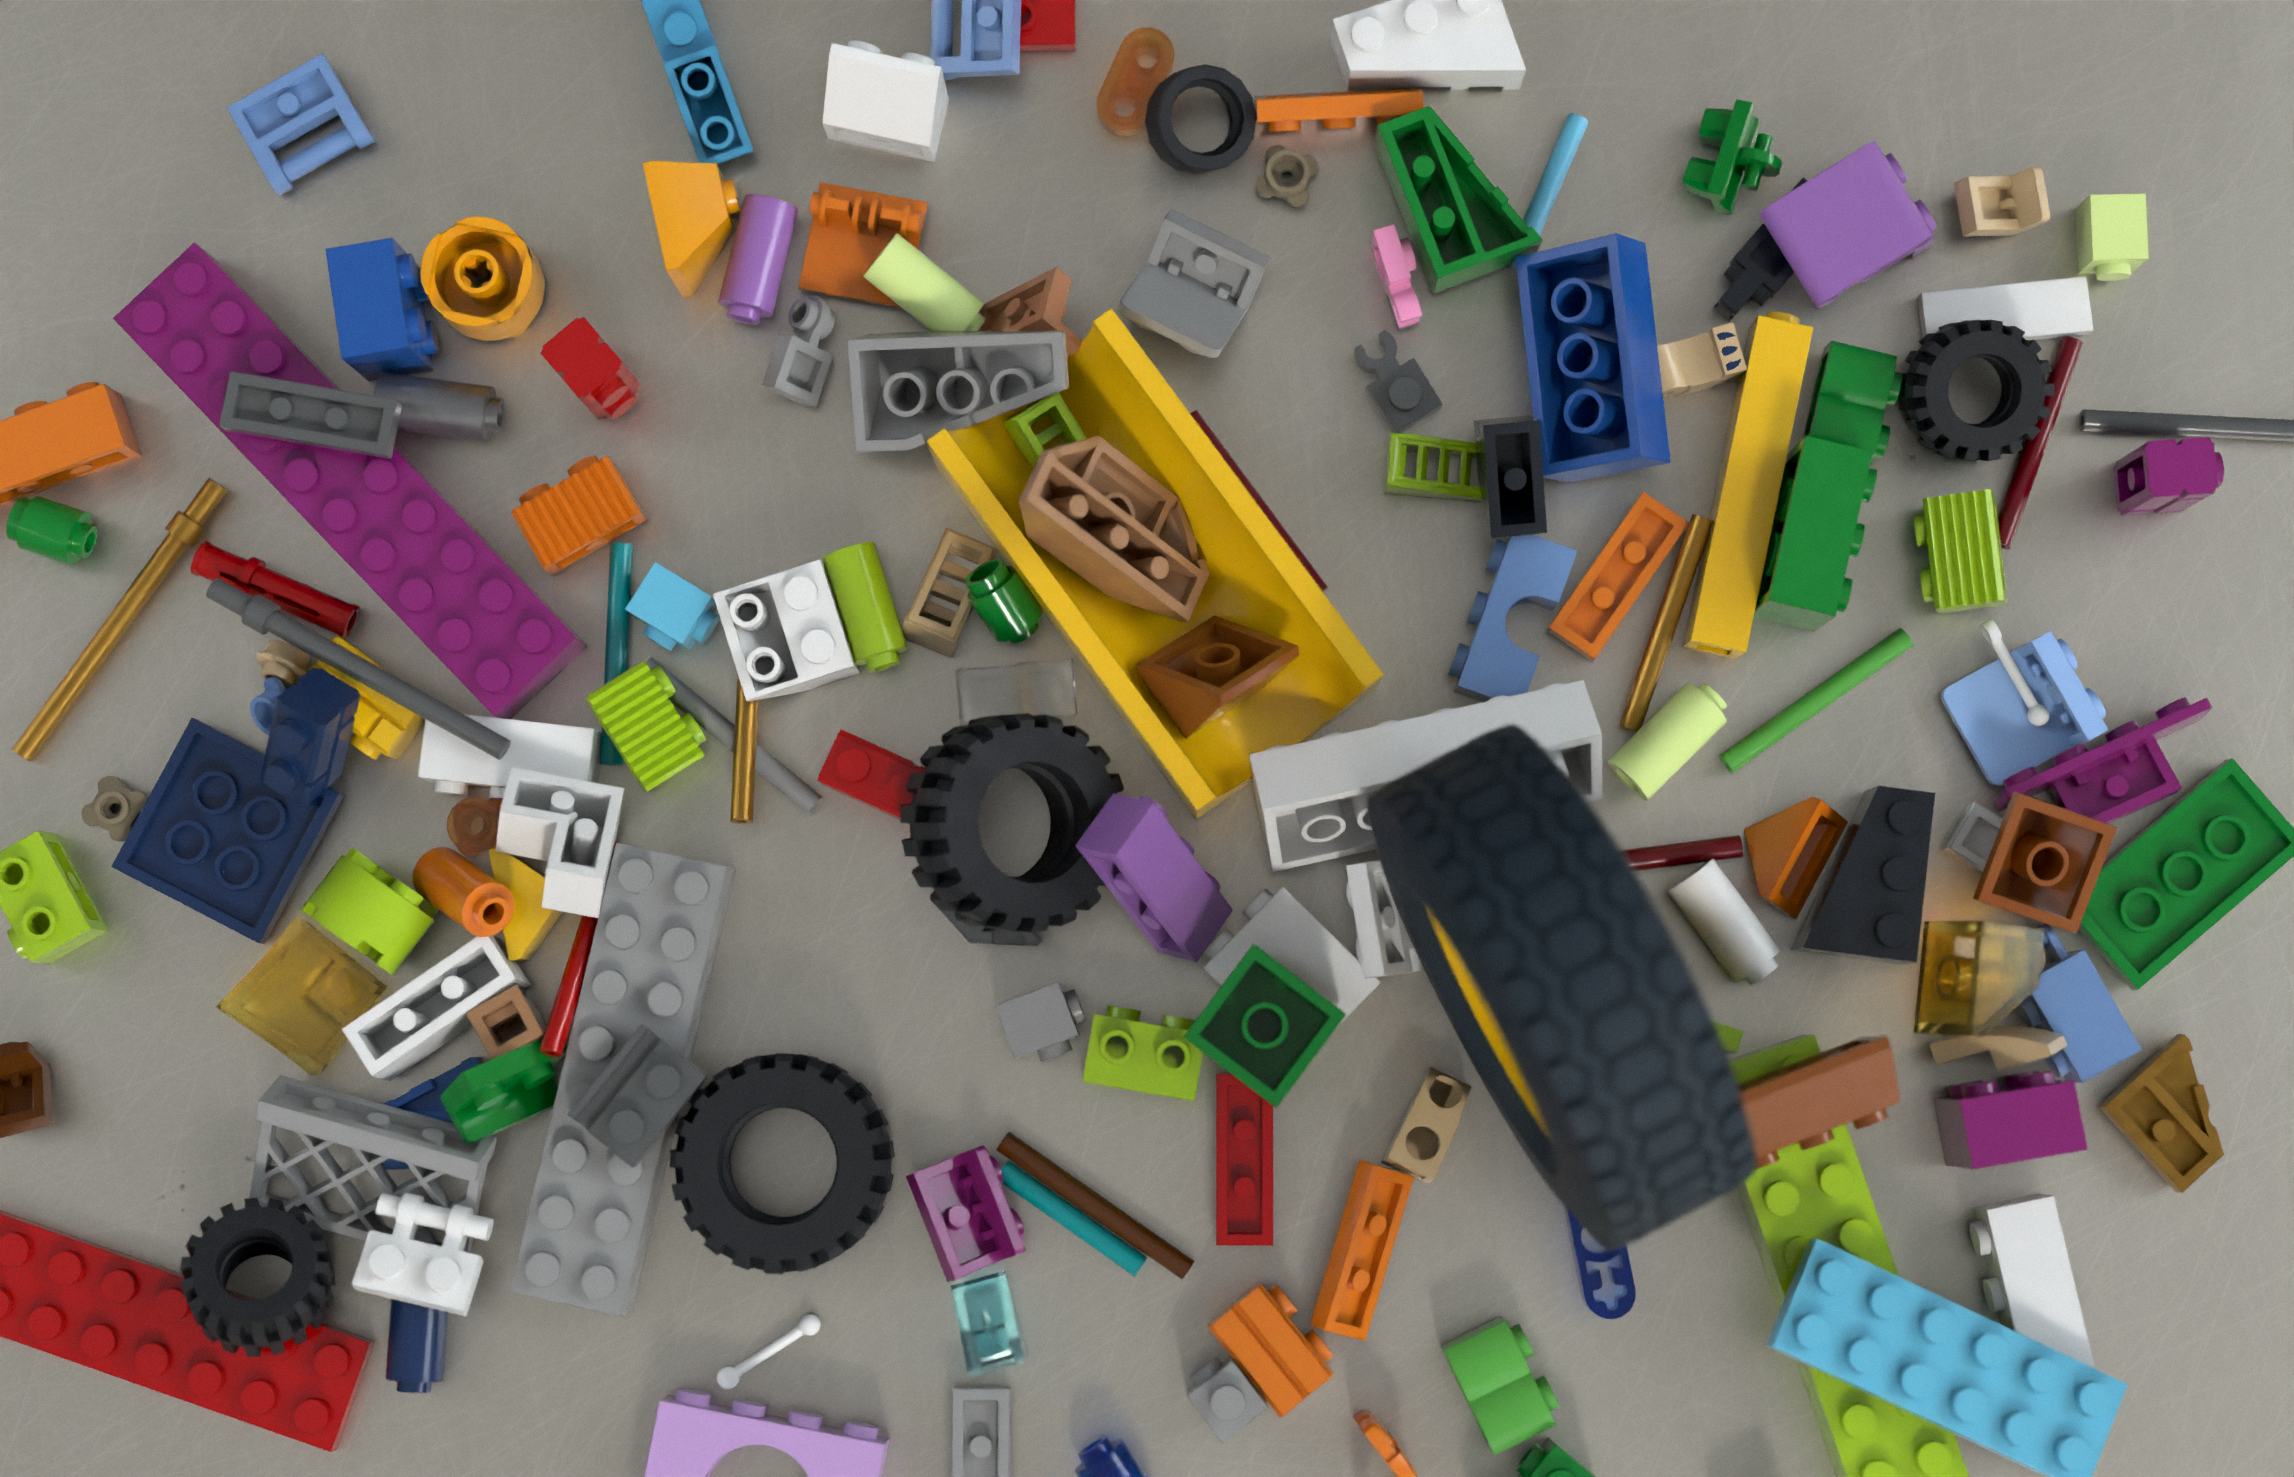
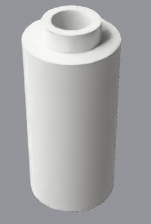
M1713 858L1688 874L1667 891L1735 983L1746 978L1750 985H1753L1779 966L1773 957L1781 951L1780 947Z

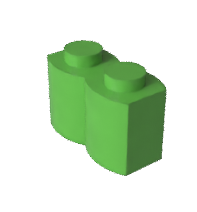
M1500 1316L1440 1346L1482 1435L1494 1455L1556 1425L1550 1411L1558 1408L1559 1404L1545 1376L1534 1379L1525 1359L1533 1356L1534 1353L1519 1323L1509 1328L1506 1320Z

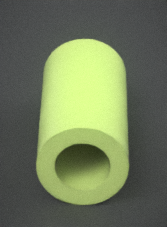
M898 233L894 235L863 275L866 280L931 332L978 331L986 320L979 313L984 305L983 301Z
M1686 683L1607 761L1609 767L1631 791L1643 800L1648 801L1727 723V719L1722 713L1727 707L1725 701L1705 683H1702L1698 688L1691 683Z

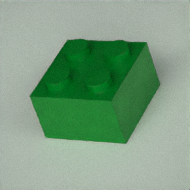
M1253 944L1183 1038L1277 1108L1347 1014Z

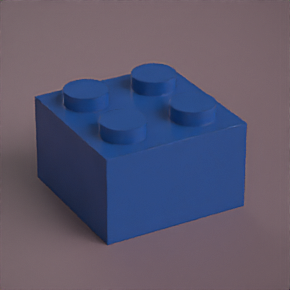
M393 238L325 249L341 359L369 382L377 381L382 372L414 375L434 371L432 354L439 353V340L434 322L426 320L424 301L429 299L421 283V267H418L411 253L407 254Z

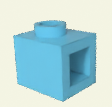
M654 562L625 608L635 618L647 624L646 629L642 633L643 635L669 651H672L676 643L691 651L696 641L701 644L705 643L714 631L720 618L715 613L717 606L712 596Z

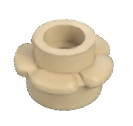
M269 640L264 652L260 651L256 654L257 662L262 667L260 675L266 680L270 677H276L282 681L284 687L288 688L293 682H298L307 673L305 670L311 660L309 655L301 649L279 640Z

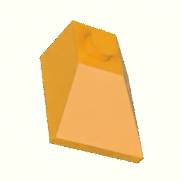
M645 162L643 163L666 272L682 297L694 295L736 231L732 213L741 211L734 179L724 180L720 169L715 163Z

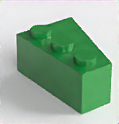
M1431 106L1377 125L1374 146L1433 294L1513 265L1516 262L1515 257L1538 252L1543 239L1532 226L1529 228L1510 206L1506 195L1498 186L1494 187L1474 163V157Z

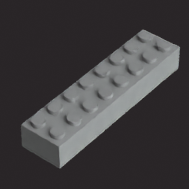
M616 842L513 1275L511 1292L617 1316H624L633 1311L679 1114L639 1164L632 1168L591 1135L585 1127L569 1117L568 1113L641 1024H645L653 1033L666 1041L691 1062L735 870L721 865Z

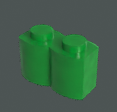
M1831 341L1822 353L1802 439L1805 436H1810L1873 451L1870 465L1874 457L1882 459L1890 436V426L1882 425L1886 404L1894 405L1896 403L1903 379V373L1895 371L1897 356Z

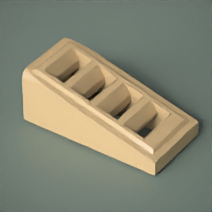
M946 528L903 621L902 630L905 639L942 655L952 657L970 617L973 605L967 597L968 588L964 591L938 580L939 574L965 584L966 578L972 571L947 561L948 553L978 564L977 567H979L983 563L994 559L997 549ZM933 595L959 606V608L955 612L929 601L930 596Z

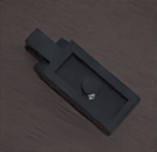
M1803 177L1792 191L1807 182V180ZM1764 223L1730 261L1729 264L1731 265L1723 275L1733 284L1718 300L1714 308L1731 321L1750 298L1759 306H1762L1769 297L1772 299L1794 273Z

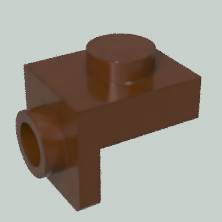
M7 1042L0 1044V1138L53 1125L51 1065L29 1042Z

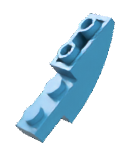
M641 0L699 163L720 164L754 152L701 0Z

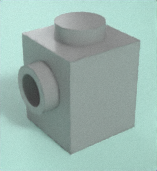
M1059 981L995 1005L1014 1059L1037 1052L1042 1062L1073 1050L1069 1039L1080 1036L1076 1024L1086 1021L1075 990L1072 989L1064 992Z
M1215 1356L1189 1377L1194 1385L1187 1389V1398L1222 1443L1268 1408L1264 1397L1231 1356L1222 1363Z

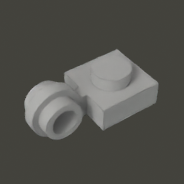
M809 296L808 298L800 297L792 305L788 315V322L793 327L797 337L787 334L778 335L762 386L799 404L816 407L833 358L832 354L817 346L819 340L827 337L832 331L835 323V313L830 309V305L826 300L818 296Z

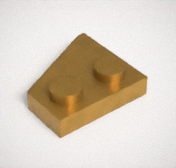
M2177 1034L2098 1106L2175 1192L2180 1193L2189 1188L2224 1155L2217 1129L2209 1120L2208 1111L2210 1105L2204 1085L2198 1083L2189 1053L2193 1051V1048L2185 1034Z

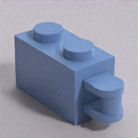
M2042 923L2009 941L2010 949L2025 974L2022 978L2011 983L2018 995L2013 998V1004L2017 1013L2028 1027L2035 1026L2038 1029L2062 1034L2067 1042V1047L2052 1056L2044 1058L2046 1064L2051 1071H2054L2056 1077L2061 1078L2064 1076L2065 1080L2083 1083L2142 1050L2085 949L2066 952L2054 930L2046 923ZM2046 949L2052 961L2039 967L2033 955Z

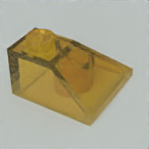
M1984 920L1925 921L1914 1033L1983 1037L2039 987L2040 973L2044 968L2046 960L2045 948L2043 946L2044 929Z

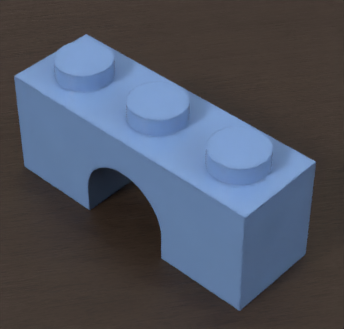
M1532 534L1508 536L1506 542L1496 539L1485 569L1495 574L1488 594L1481 591L1477 592L1467 619V623L1476 625L1469 646L1459 643L1448 675L1457 677L1453 692L1480 702H1486L1497 696H1514L1527 693L1540 655L1523 650L1511 641L1505 626L1507 613L1511 608L1520 604H1535L1553 611L1561 599L1577 550Z

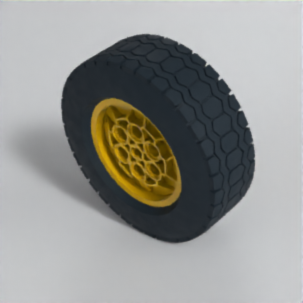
M1505 725L1488 731L1389 782L1369 796L1367 801L1368 814L1377 842L1384 876L1408 936L1438 999L1485 1087L1528 1158L1559 1201L1577 1218L1584 1229L1600 1246L1606 1250H1614L1636 1242L1655 1230H1659L1708 1204L1712 1200L1725 1195L1753 1176L1756 1170V1153L1754 1152V1141L1744 1105L1740 1100L1741 1097L1720 1036L1683 956L1641 880L1607 827L1563 770L1559 769L1554 759L1543 747L1541 748L1540 744L1529 733H1526L1525 730L1517 725Z

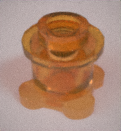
M469 797L459 801L451 809L447 818V831L450 840L458 847L460 853L467 857H476L480 852L496 848L499 815L503 800ZM481 816L484 823L483 828L478 834L474 835L471 831V823L476 817Z

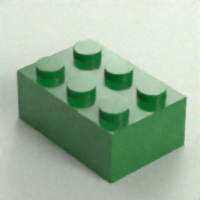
M1805 436L1787 454L1754 613L1755 618L1815 631L1836 617L1837 611H1845L1852 590V579L1845 578L1849 556L1857 557L1865 531V525L1857 523L1861 502L1868 503L1870 501L1877 478V470L1869 468L1873 451Z

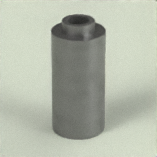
M385 372L379 375L375 385L373 396L396 399L402 404L397 430L487 442L492 432H500L503 425L504 400L496 398V391L493 386Z

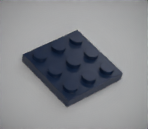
M191 718L111 867L259 944H265L345 795L330 787H323L322 793L309 805H299L262 783L260 776L265 757L264 753L198 719Z

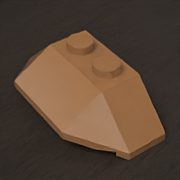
M1100 436L1086 438L1042 451L1019 499L1027 537L1105 595L1179 622H1189L1210 572L1204 558L1199 559L1195 537L1179 498Z

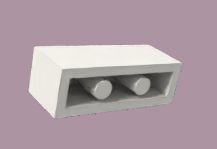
M464 714L511 740L506 754L501 760H498L425 719L418 777L429 782H435L433 792L467 796L469 786L490 788L489 798L503 800L511 767L598 783L602 733L596 729Z
M494 935L489 937L477 936L342 1028L371 1076L392 1081L471 1027L472 1024L466 1012L516 984L523 991L531 986V983L517 962L509 961L507 948L502 939Z
M2038 1193L1973 1207L1976 1222H1971L1969 1225L1970 1236L1977 1255H1984L1989 1278L1983 1279V1291L1990 1311L1992 1313L1998 1312L2001 1325L2081 1363L2095 1367L2054 1196Z

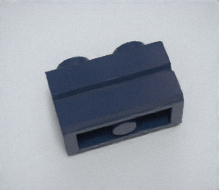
M312 668L298 680L297 685H291L279 695L260 776L262 783L295 803L307 806L322 793L323 787L328 788L342 775L355 721L353 715L357 712L361 696L358 690L321 668Z

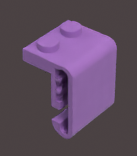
M1876 141L1861 147L1773 202L1758 214L1817 309L1838 299V294L1858 282L1862 284L1909 254L1914 258L1933 245L1935 235L1932 230L1937 228L1934 219L1920 199L1913 202L1903 186L1908 180L1901 166L1891 153L1885 156Z

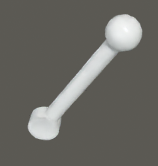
M1991 619L1980 625V630L1986 641L1992 644L2028 707V721L2035 726L2045 725L2050 717L2049 710L2044 705L2038 704L2002 641V634L1997 624Z
M813 1313L804 1314L799 1320V1325L738 1365L723 1367L717 1374L718 1384L724 1389L734 1388L739 1384L741 1376L803 1335H815L821 1327L820 1319Z

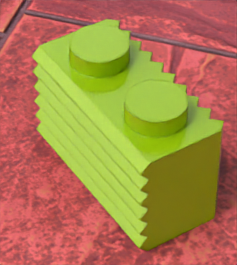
M1983 489L1980 491L1923 498L1924 513L1914 514V527L1918 547L1928 546L1930 568L1920 569L1924 602L1934 601L1935 610L1939 614L2008 605L1996 498L1991 489Z
M645 660L589 693L584 699L643 792H648L704 757L705 755L698 745L705 742L706 738L692 715L688 712L680 717L669 700V697L676 694V690L659 665L650 669Z

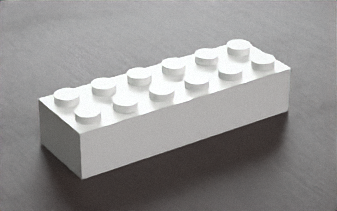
M1584 680L1568 684H1551L1541 690L1514 696H1497L1478 704L1455 709L1443 708L1424 716L1401 721L1389 720L1370 728L1347 733H1330L1320 739L1289 746L1276 745L1265 751L1249 754L1259 820L1272 871H1281L1378 849L1368 814L1367 801L1369 796L1402 775L1488 731L1505 725H1517L1525 730L1526 733H1529L1540 744L1541 748L1543 747L1554 759L1559 769L1563 770L1588 802L1602 799V733Z

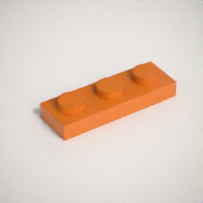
M1419 88L1254 96L1257 122H1268V131L1274 132L1300 130V120L1322 119L1323 128L1341 129L1356 127V117L1377 116V123L1381 124L1424 108L1423 91Z
M1643 491L1549 625L1547 631L1593 662L1689 522Z
M1359 1160L1312 1315L1311 1326L1351 1338L1366 1340L1414 1176Z

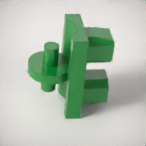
M1736 99L1733 110L1705 109L1700 124L1699 138L1704 144L1721 148L1716 161L1692 157L1688 161L1683 177V183L1687 191L1710 199L1717 212L1732 215L1741 184L1747 190L1757 191L1762 176L1776 177L1779 175L1783 161L1770 153L1774 138L1768 134H1758L1761 122L1760 119L1752 115L1754 107L1752 102Z

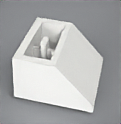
M849 41L847 46L832 43L829 53L822 121L828 139L934 162L949 102L942 67L935 66L934 60L917 53H903L902 58L880 54L881 50L878 47L862 41Z
M820 559L713 594L747 702L804 692L861 674L859 667L855 664L824 564Z

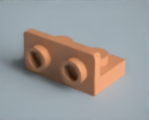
M1055 267L988 301L979 311L986 320L978 331H1065L1067 357L1077 353L1080 350L1082 340L1061 323L1067 311L1066 300L1072 279Z

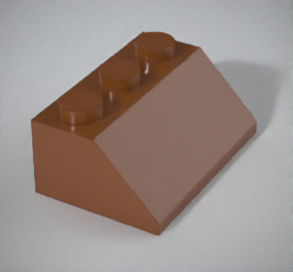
M1887 1036L1860 1037L1737 1085L1741 1097L1740 1100L1744 1105L1750 1131L1752 1132L1755 1146L1754 1152L1756 1153V1169L1780 1160L1777 1150L1798 1142L1801 1150H1807L1833 1140L1834 1136L1831 1129L1852 1121L1856 1130L1881 1122L1888 1118L1885 1108L1901 1102L1892 1047Z

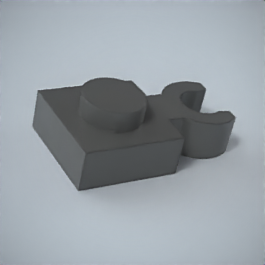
M1384 330L1379 333L1378 337L1380 344L1385 349V355L1382 358H1370L1361 345L1355 348L1354 358L1360 369L1376 376L1377 380L1366 386V392L1390 431L1401 433L1441 409L1443 404L1414 358L1399 365L1396 360V341L1389 332Z

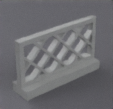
M279 1075L258 1100L255 1120L261 1122L249 1198L257 1197L261 1207H267L270 1198L282 1200L286 1212L295 1205L304 1211L307 1222L313 1219L321 1229L366 1241L369 1230L392 1235L394 1229L383 1226L373 1212L376 1210L380 1196L366 1203L350 1181L351 1178L368 1170L385 1194L402 1197L405 1192L408 1193L423 1186L437 1206L452 1209L455 1204L473 1208V1214L478 1215L487 1164L494 1155L497 1136L491 1135L467 1145L463 1142L453 1123ZM277 1127L297 1132L307 1147L289 1156L276 1138ZM334 1143L351 1147L361 1162L343 1171L326 1147ZM311 1155H314L330 1177L314 1187L310 1185L296 1166V1163ZM272 1158H273V1160L276 1162V1163L273 1164V1165H271ZM389 1158L405 1162L416 1177L397 1186L381 1163ZM282 1171L299 1195L289 1200L268 1194L267 1187L270 1177ZM447 1174L468 1180L466 1195L451 1201L435 1178ZM337 1187L353 1210L344 1215L331 1212L319 1195ZM418 1226L414 1240L442 1247L443 1243L438 1242L426 1226ZM472 1237L467 1238L463 1252L471 1253Z

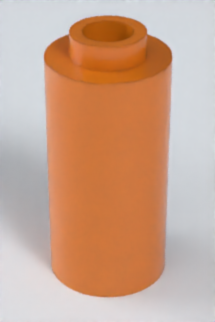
M447 847L434 848L426 852L416 863L412 880L417 893L471 934L478 937L493 936L502 931L510 922L515 904L510 890L455 850Z

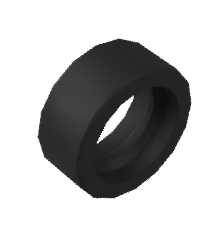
M1203 64L1177 71L1157 85L1147 104L1145 126L1149 143L1161 160L1177 171L1200 174L1228 167L1243 156L1254 138L1257 117L1253 98L1238 77L1225 68ZM1198 86L1212 89L1219 94L1227 107L1230 120L1228 135L1223 144L1213 151L1204 153L1191 151L1183 146L1173 131L1171 121L1172 106L1177 97L1185 90Z

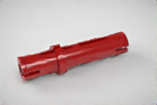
M208 541L199 546L193 557L190 568L193 575L201 576L211 581L220 578L252 597L260 594L280 605L281 611L338 634L341 638L346 639L351 634L359 618L360 606L350 604L307 584L266 568L265 561L259 558L251 557L247 560L218 548Z

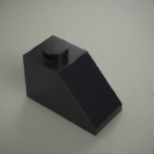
M1529 415L1474 420L1478 479L1489 537L1497 538L1547 533L1540 421Z

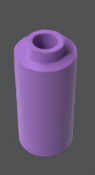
M747 194L744 196L718 300L720 305L728 308L726 314L728 318L746 324L757 325L759 324L760 317H772L798 214V209L792 204L764 195Z

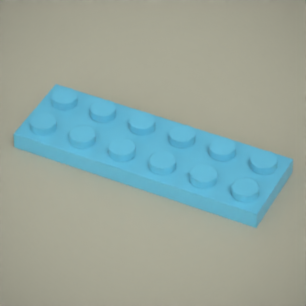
M1809 1238L1766 1343V1346L2046 1477L2093 1476L2128 1385L1818 1238Z

